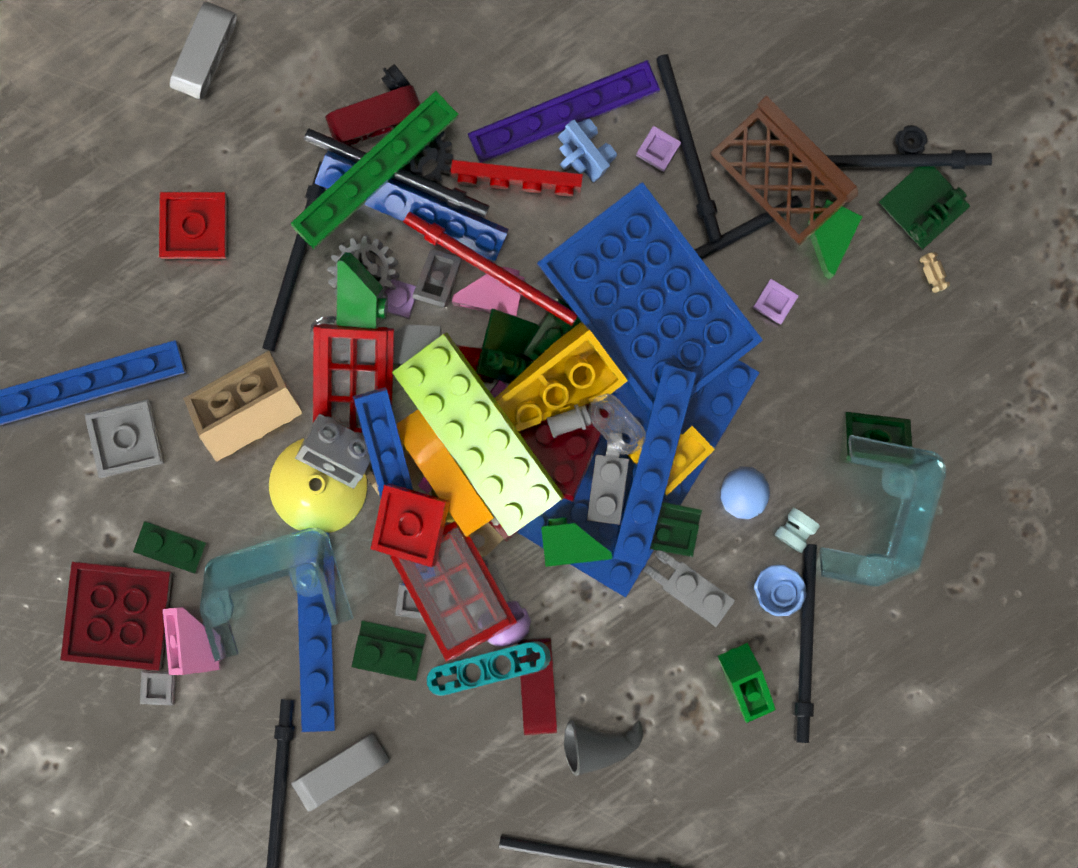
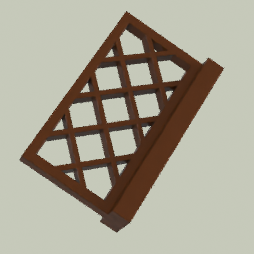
M765 96L757 104L758 108L712 150L710 154L800 246L846 202L850 203L859 195L858 189L768 96ZM760 120L767 128V139L748 140L749 128ZM771 133H772L778 140H771ZM744 134L743 140H737ZM730 146H743L742 162H728L721 154ZM748 146H766V162H747ZM771 146H785L789 150V162H770ZM793 156H795L800 162H793ZM735 168H742V176ZM747 168H765V185H750L746 181ZM770 168H788V185H769ZM793 168H807L812 173L811 185H792ZM816 178H817L823 185H816ZM757 191H764V198ZM769 191H787V208H773L768 203ZM792 191H811L810 208H791ZM815 191H830L837 200L828 208H815ZM779 213L787 214L786 221L780 216ZM791 214H810V225L798 234L791 227ZM814 214H821L814 220Z

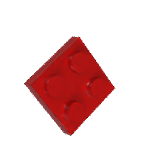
M160 192L159 258L227 259V194L225 192Z
M385 484L370 549L428 567L436 566L450 501L393 484Z

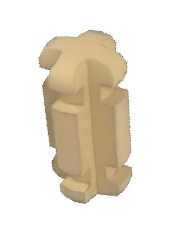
M931 252L922 256L920 263H924V273L929 284H933L932 291L936 293L947 289L950 286V282L945 280L947 275L941 261L936 259L938 254Z

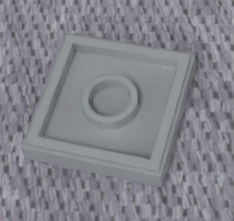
M149 399L84 414L99 478L165 463Z

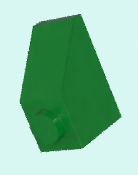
M827 199L822 207L816 205L815 208H828L834 202ZM841 207L810 236L823 275L828 279L835 275L863 217L844 207ZM814 214V220L821 214Z
M344 252L337 261V325L376 329L382 319L387 317L388 299L383 298V286L352 253Z
M567 517L547 519L548 526L541 527L546 567L612 559V553L575 523L567 524Z
M748 643L732 648L717 656L746 723L776 710L763 671Z

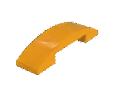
M419 409L396 424L402 443L437 496L450 501L448 512L466 537L494 519L481 497Z

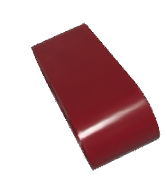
M409 85L332 111L325 116L332 138L351 146L391 132L420 105L415 87Z
M551 637L522 639L518 643V645L539 641L548 647L551 655L549 665L545 669L520 676L524 736L557 733ZM532 649L530 655L519 657L520 664L534 661L536 665V660L540 659L541 656L539 652L536 653Z

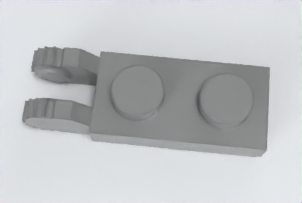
M657 550L655 555L664 564L670 565L675 571L668 580L658 570L648 565L644 568L643 572L663 586L662 589L717 627L735 600L683 562L679 563L667 553Z

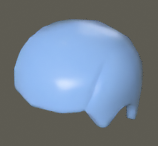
M740 466L730 471L725 476L720 490V499L725 510L736 518L751 519L758 516V514L764 511L770 499L769 483L764 474L754 467Z
M785 565L769 566L760 572L754 584V590L760 606L774 616H790L801 609L807 595L803 578L798 572Z

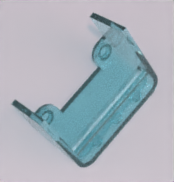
M850 435L848 443L851 463L883 469L881 477L883 489L887 494L902 498L887 555L874 553L863 556L821 547L819 552L821 576L867 586H880L912 574L920 567L946 476V467L943 458L936 452Z
M307 528L215 557L207 563L203 577L200 613L215 661L239 654L229 622L234 612L230 593L290 575L292 585L300 595L310 597L323 594L332 625L353 619L330 539L325 531L320 528Z

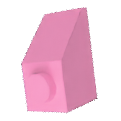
M502 267L525 282V277L519 276V270ZM486 274L454 294L452 304L486 313H491V309H496L517 317L522 295Z
M183 607L163 609L169 675H186L220 670L221 649L217 644L216 636Z

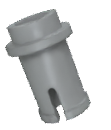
M577 404L574 405L575 409L553 417H547L553 438L578 428L586 430L585 426L590 425L591 420L585 405L579 407Z

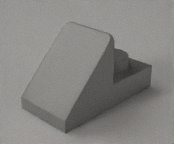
M430 249L412 298L440 307H448L451 290L462 258Z

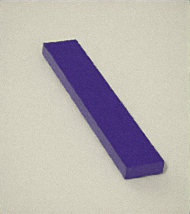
M646 60L468 133V137L479 163H487L563 132L566 129L565 126L572 120L579 123L586 119H595L660 92V87L649 61Z

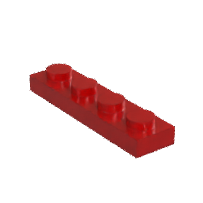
M452 160L451 177L457 179V183L461 185L475 186L477 181L489 182V187L496 189H509V185L522 186V191L541 193L542 188L555 190L554 194L559 196H574V192L581 193L583 174Z

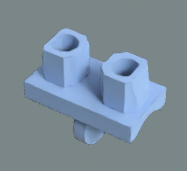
M586 119L579 123L572 120L558 136L563 143L559 150L566 157L560 163V166L563 170L573 166L578 174L585 172L594 183L610 167L617 153L607 143L598 149L594 146L591 139L598 134V131L591 119Z

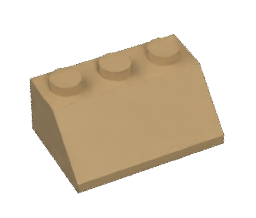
M270 351L265 352L184 398L197 434L216 462L232 455L238 449L262 438L265 434L303 414L294 393Z

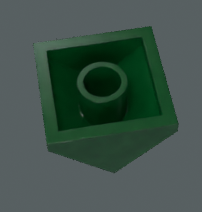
M845 412L839 462L901 470L911 469L914 464L911 419Z

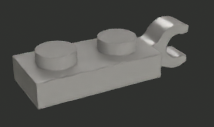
M609 433L606 456H595L587 514L588 521L620 525L629 459L619 458L622 434Z

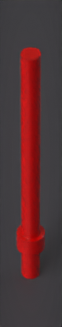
M409 212L405 217L403 223L424 235V240L436 246L439 244L572 326L578 316L575 312L445 233L446 229L435 222L431 225L412 212Z

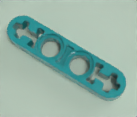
M539 641L528 642L440 665L431 669L428 673L427 686L433 694L444 696L538 672L549 665L551 659L550 651L544 643ZM532 649L534 652L540 653L541 658L536 660V665L534 661L520 664L518 657L530 655ZM501 655L507 656L511 662V669L507 674L500 673L496 668V661ZM471 663L476 664L481 670L480 678L476 682L470 681L466 676V668ZM457 674L458 680L448 682L445 686L439 685L437 679L442 677V675Z

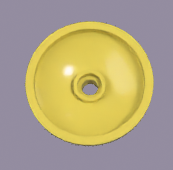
M303 438L288 446L276 459L269 478L270 498L276 512L291 527L305 533H332L352 522L361 511L367 496V476L364 473V476L353 489L295 459L305 439ZM315 478L320 479L322 482V487L318 491H313L310 487L311 481Z

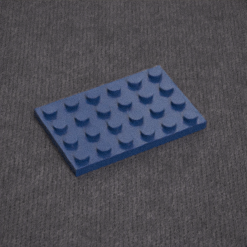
M643 182L537 262V265L572 311L577 314L579 320L590 329L650 412L664 364L697 373L691 392L692 396L763 341Z

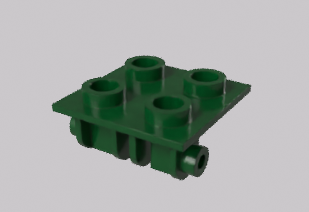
M935 167L915 168L879 201L883 208L922 250L971 207L965 200L967 197L966 193L960 187L955 189Z
M491 309L476 373L509 384L512 383L533 363L530 362L529 358L521 354V351L538 324L496 309Z

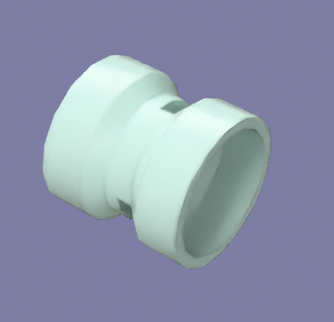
M793 507L788 514L787 523L784 526H780L774 535L794 550L802 553L807 546L806 540L810 535H814L820 525Z

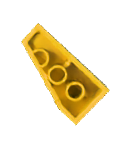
M580 322L553 343L494 399L517 431H521L540 424L547 417H553L575 409L574 405L578 404L581 407L601 402L628 380L590 329Z

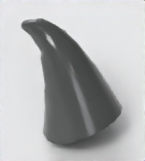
M573 720L568 721L564 735V751L568 766L573 775L579 776L597 771L627 758L638 749L642 741L643 730L641 721H637L631 730L623 734L601 732Z

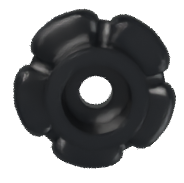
M395 64L388 69L383 68L386 75L381 79L390 91L410 85L409 81Z
M915 125L905 126L904 130L899 131L895 137V143L898 145V151L901 154H922L928 141L926 133ZM913 139L914 144H909L908 140Z

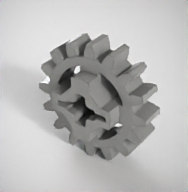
M363 236L360 244L357 240L351 238L349 248L342 244L339 245L342 254L340 256L332 255L331 259L336 262V265L327 268L329 273L335 275L334 278L328 281L329 285L337 288V261L344 252H349L365 268H368L371 275L383 286V298L388 299L385 291L387 289L395 290L396 286L391 283V280L400 277V274L392 269L399 264L398 260L390 257L393 251L388 246L383 247V243L378 239L371 243L367 236ZM373 254L379 256L383 266L375 264Z

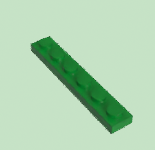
M437 91L433 92L291 222L292 228L315 249L454 122L459 114Z

